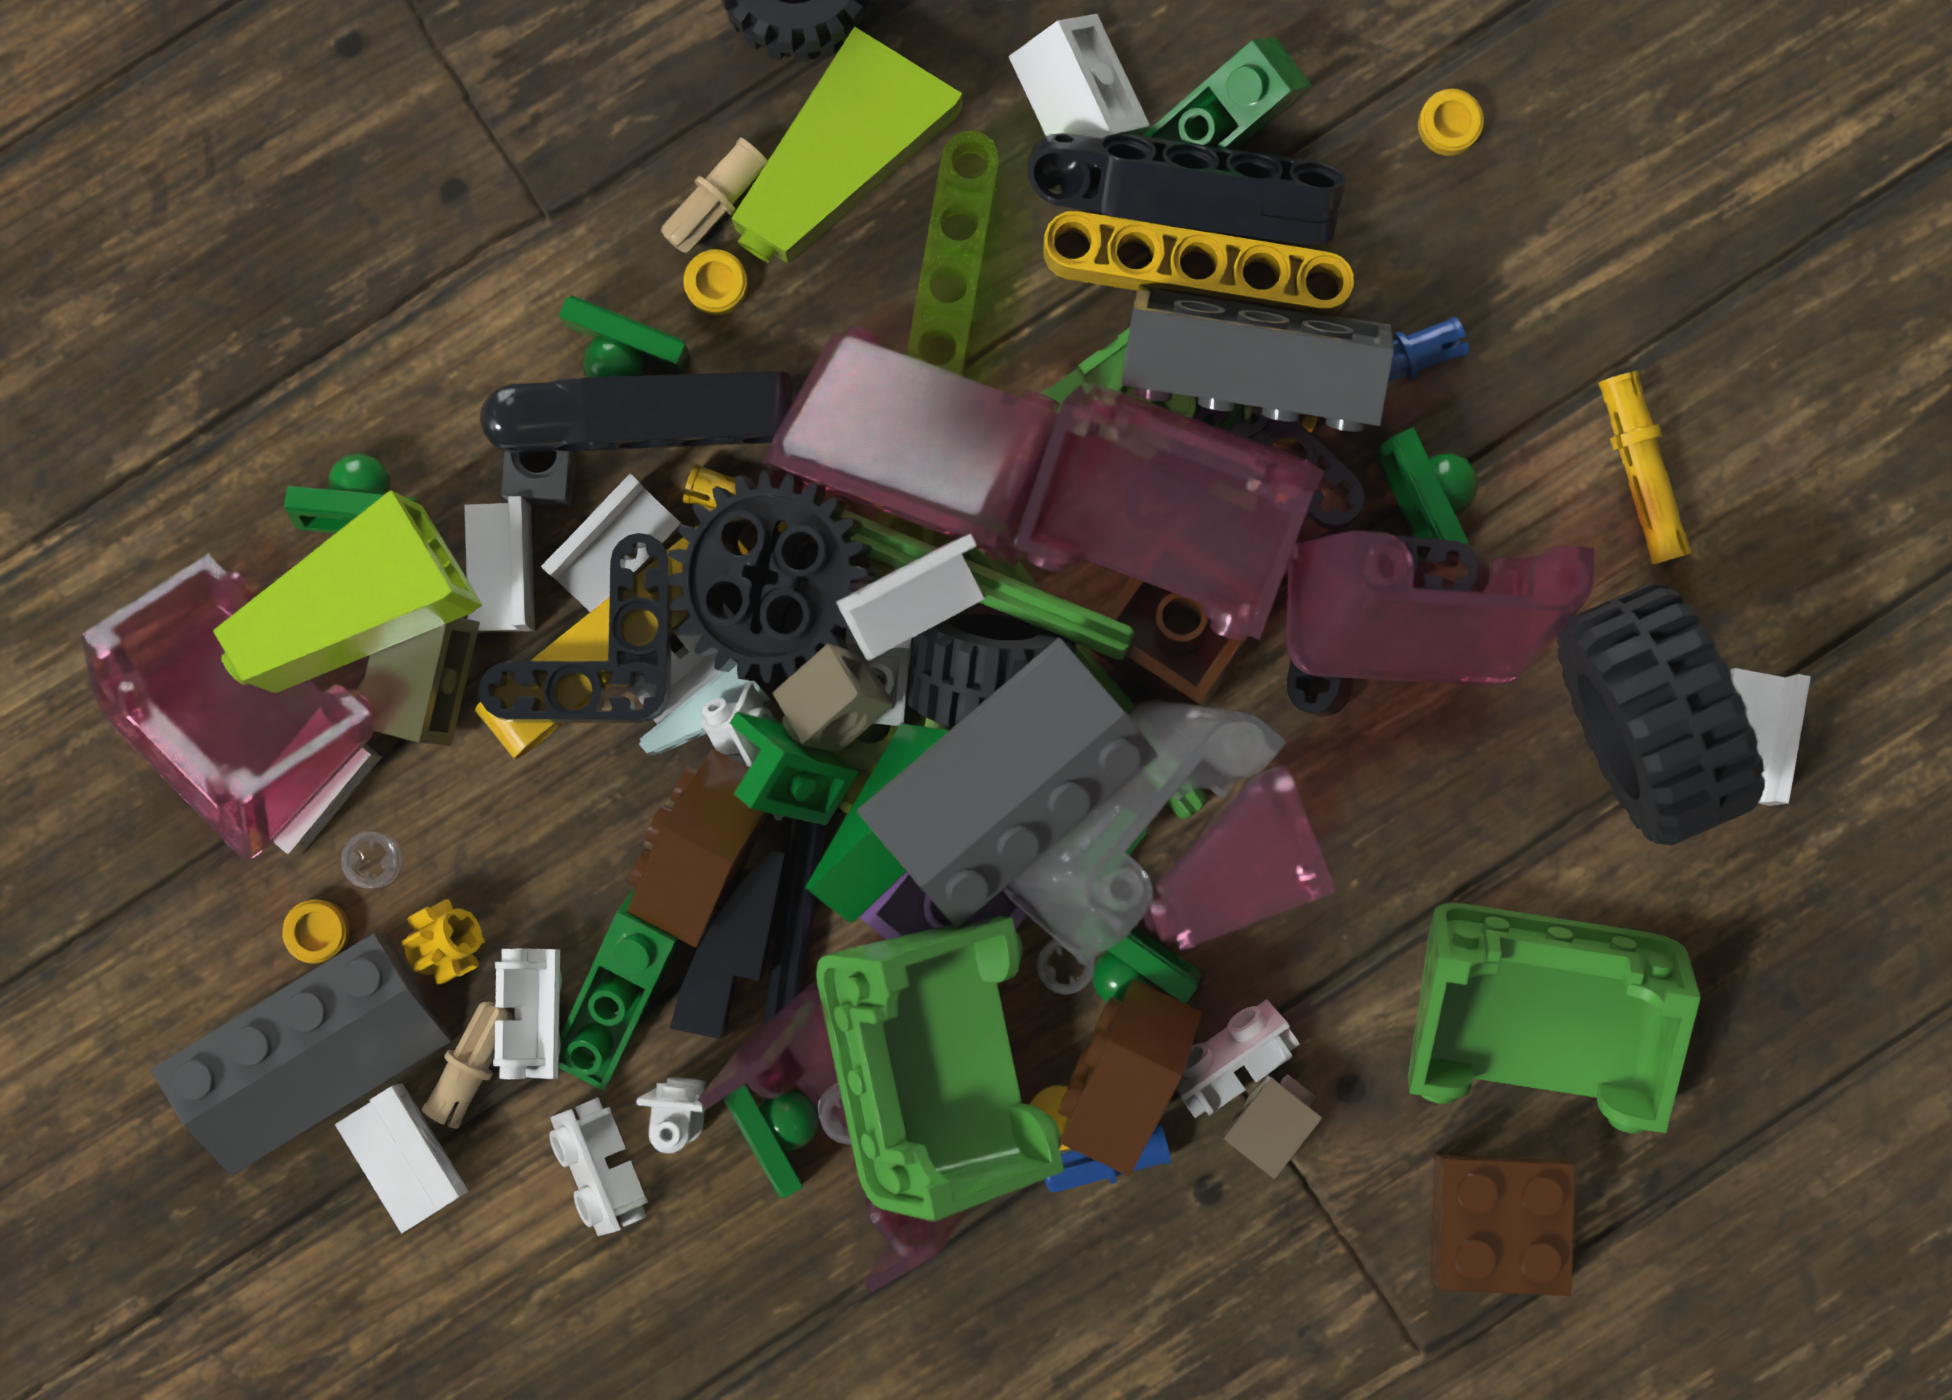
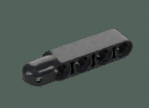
M1071 133L1049 134L1032 147L1028 158V179L1034 191L1043 200L1055 206L1096 211L1123 219L1303 245H1323L1333 240L1339 216L1338 207L1341 205L1346 184V177L1342 171L1332 165L1318 161L1132 134H1111L1104 138ZM1049 189L1057 190L1062 193L1055 194L1051 192Z
M774 371L562 379L552 382L512 383L501 386L491 393L482 405L480 414L482 430L489 442L498 449L510 453L765 444L788 441L796 437L790 374Z

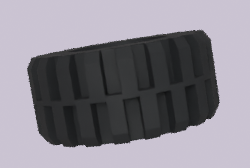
M1647 583L1566 620L1557 635L1556 642L1559 646L1557 650L1558 660L1563 668L1562 676L1572 699V707L1576 717L1580 720L1590 750H1593L1603 776L1610 783L1621 807L1625 808L1632 823L1637 829H1642L1644 837L1649 841H1654L1656 844L1676 845L1752 811L1762 798L1766 783L1762 776L1764 764L1761 755L1758 753L1756 733L1754 727L1750 725L1746 714L1747 708L1741 694L1736 690L1731 679L1732 674L1725 660L1721 659L1715 648L1713 638L1708 630L1704 629L1700 624L1696 612L1690 605L1684 604L1682 596L1676 590L1670 589L1669 586Z

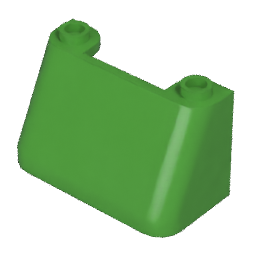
M1445 903L1435 907L1428 936L1408 1072L1409 1094L1421 1095L1431 1102L1447 1104L1455 1101L1457 1098H1463L1468 1095L1473 1079L1595 1097L1597 1098L1601 1113L1608 1118L1609 1123L1616 1129L1634 1134L1642 1133L1645 1130L1666 1133L1701 998L1688 951L1676 940L1651 932L1464 903Z
M990 916L964 922L958 928L950 925L856 946L823 956L818 962L816 972L817 984L858 1176L867 1197L880 1209L937 1221L1064 1172L1060 1153L1061 1144L1058 1143L1061 1133L1056 1121L1050 1115L1045 1114L1040 1108L1034 1105L1023 1104L1021 1101L997 982L1008 980L1016 975L1023 955L1022 942L1014 928L1012 917Z

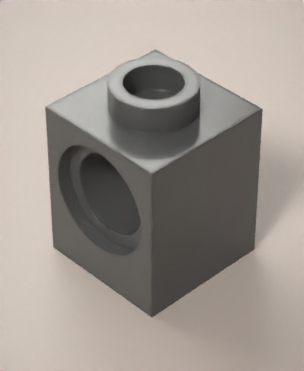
M504 451L501 496L507 501L508 497L521 496L532 505L573 507L577 451H556V460L552 467L541 473H533L527 470L525 465L527 452L510 453Z

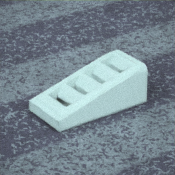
M736 664L731 671L720 672L640 739L639 745L647 754L653 756L667 752L707 734L701 725V719L704 716L702 713L704 705L716 698H722L726 703L738 702L746 683H753L765 707L772 701L755 680L738 679Z

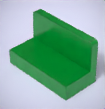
M736 711L729 723L761 750L734 795L751 809L826 826L859 771L835 752L812 746H802L790 736L783 723Z

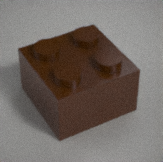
M1164 529L1104 614V616L1126 624L1133 629L1134 637L1128 653L1122 660H1117L1091 649V651L1197 721L1267 621L1272 599Z
M713 748L698 770L690 766L686 767L670 798V801L676 803L673 809L662 805L647 830L644 840L654 844L652 851L646 847L643 849L628 877L627 882L636 887L627 910L628 913L695 948L697 947L744 870L768 815V812L749 808L734 795L750 767Z
M1134 979L1131 980L1121 1001L1110 996L1095 1026L1094 1032L1096 1033L1089 1047L1085 1046L1070 1076V1084L1058 1108L1057 1114L1067 1118L1058 1143L1127 1176H1131L1183 1076L1202 1011Z
M1434 1153L1430 1282L1442 1291L1571 1296L1575 1164L1562 1158Z

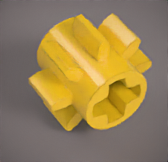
M445 899L432 907L427 906L407 918L414 931L409 933L407 938L401 942L402 946H404L407 960L416 973L434 974L436 983L441 985L456 976L460 977L480 965L473 953L485 941L482 937L481 927L471 911L468 912L459 908L453 909L450 899Z

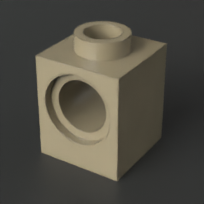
M831 644L823 647L773 692L774 697L785 714L782 718L783 725L796 742L805 747L812 746L835 753L842 751L894 705L863 654Z
M1288 1074L1283 1077L1280 1083L1266 1075L1219 1135L1275 1179L1322 1119L1321 1116L1309 1108L1317 1097Z

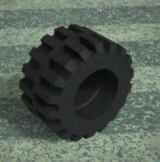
M722 0L730 23L736 32L742 31L744 33L747 44L755 50H758L762 45L767 48L769 57L781 61L783 60L784 53L794 54L796 63L809 62L808 53L820 51L822 59L834 55V45L839 41L844 43L853 28L859 24L864 27L866 26L871 16V2L876 1L811 0L805 3L790 4L778 0Z
M971 606L913 637L906 699H908L909 706L918 711L919 714L941 725L953 728L1056 639L1060 638L1074 655L1076 643L990 607Z

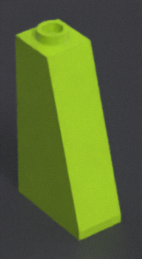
M854 27L731 219L735 230L741 234L738 243L751 254L765 262L770 263L775 255L790 264L949 126L963 109L962 93Z
M390 490L215 628L213 632L225 651L221 656L222 662L236 681L242 685L251 684L270 692L278 693L469 615L480 608L482 603L423 506Z

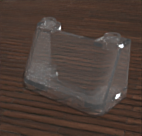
M1158 699L1141 701L1126 714L1159 756L1002 890L1013 903L1083 964L1117 944L1129 934L1143 917L1152 898V886L1149 876L1125 852L1172 796L1178 801L1192 790L1205 788L1212 789L1211 791L1219 798H1223L1240 779L1252 777L1264 769L1284 746L1286 741L1261 719L1251 713Z

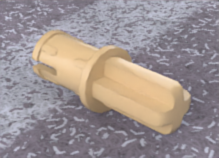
M740 138L736 142L735 147L717 164L705 179L698 176L694 180L698 187L662 225L661 232L664 237L683 253L691 252L725 213L733 215L736 211L733 204L761 173L768 160L748 141Z
M482 1002L479 1004L455 1051L448 1050L444 1057L448 1063L427 1103L422 1107L424 1114L443 1125L449 1120L447 1125L450 1128L458 1129L460 1127L461 1120L482 1080H490L493 1075L489 1066L495 1057V1020H513V1015L508 1010L496 1007V1003Z

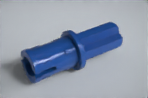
M1456 316L1448 318L1447 321L1407 336L1402 332L1394 333L1392 337L1394 352L1388 382L1402 377H1406L1409 381L1418 378V371L1459 356L1468 355V342H1460L1459 338L1466 337V334Z
M1158 1123L1133 1172L1164 1163L1165 1165L1171 1163L1169 1148L1161 1123ZM1073 1149L1060 1151L1064 1172L1044 1180L1049 1191L1055 1193L1109 1178L1110 1184L1117 1183L1116 1176L1123 1175V1173Z

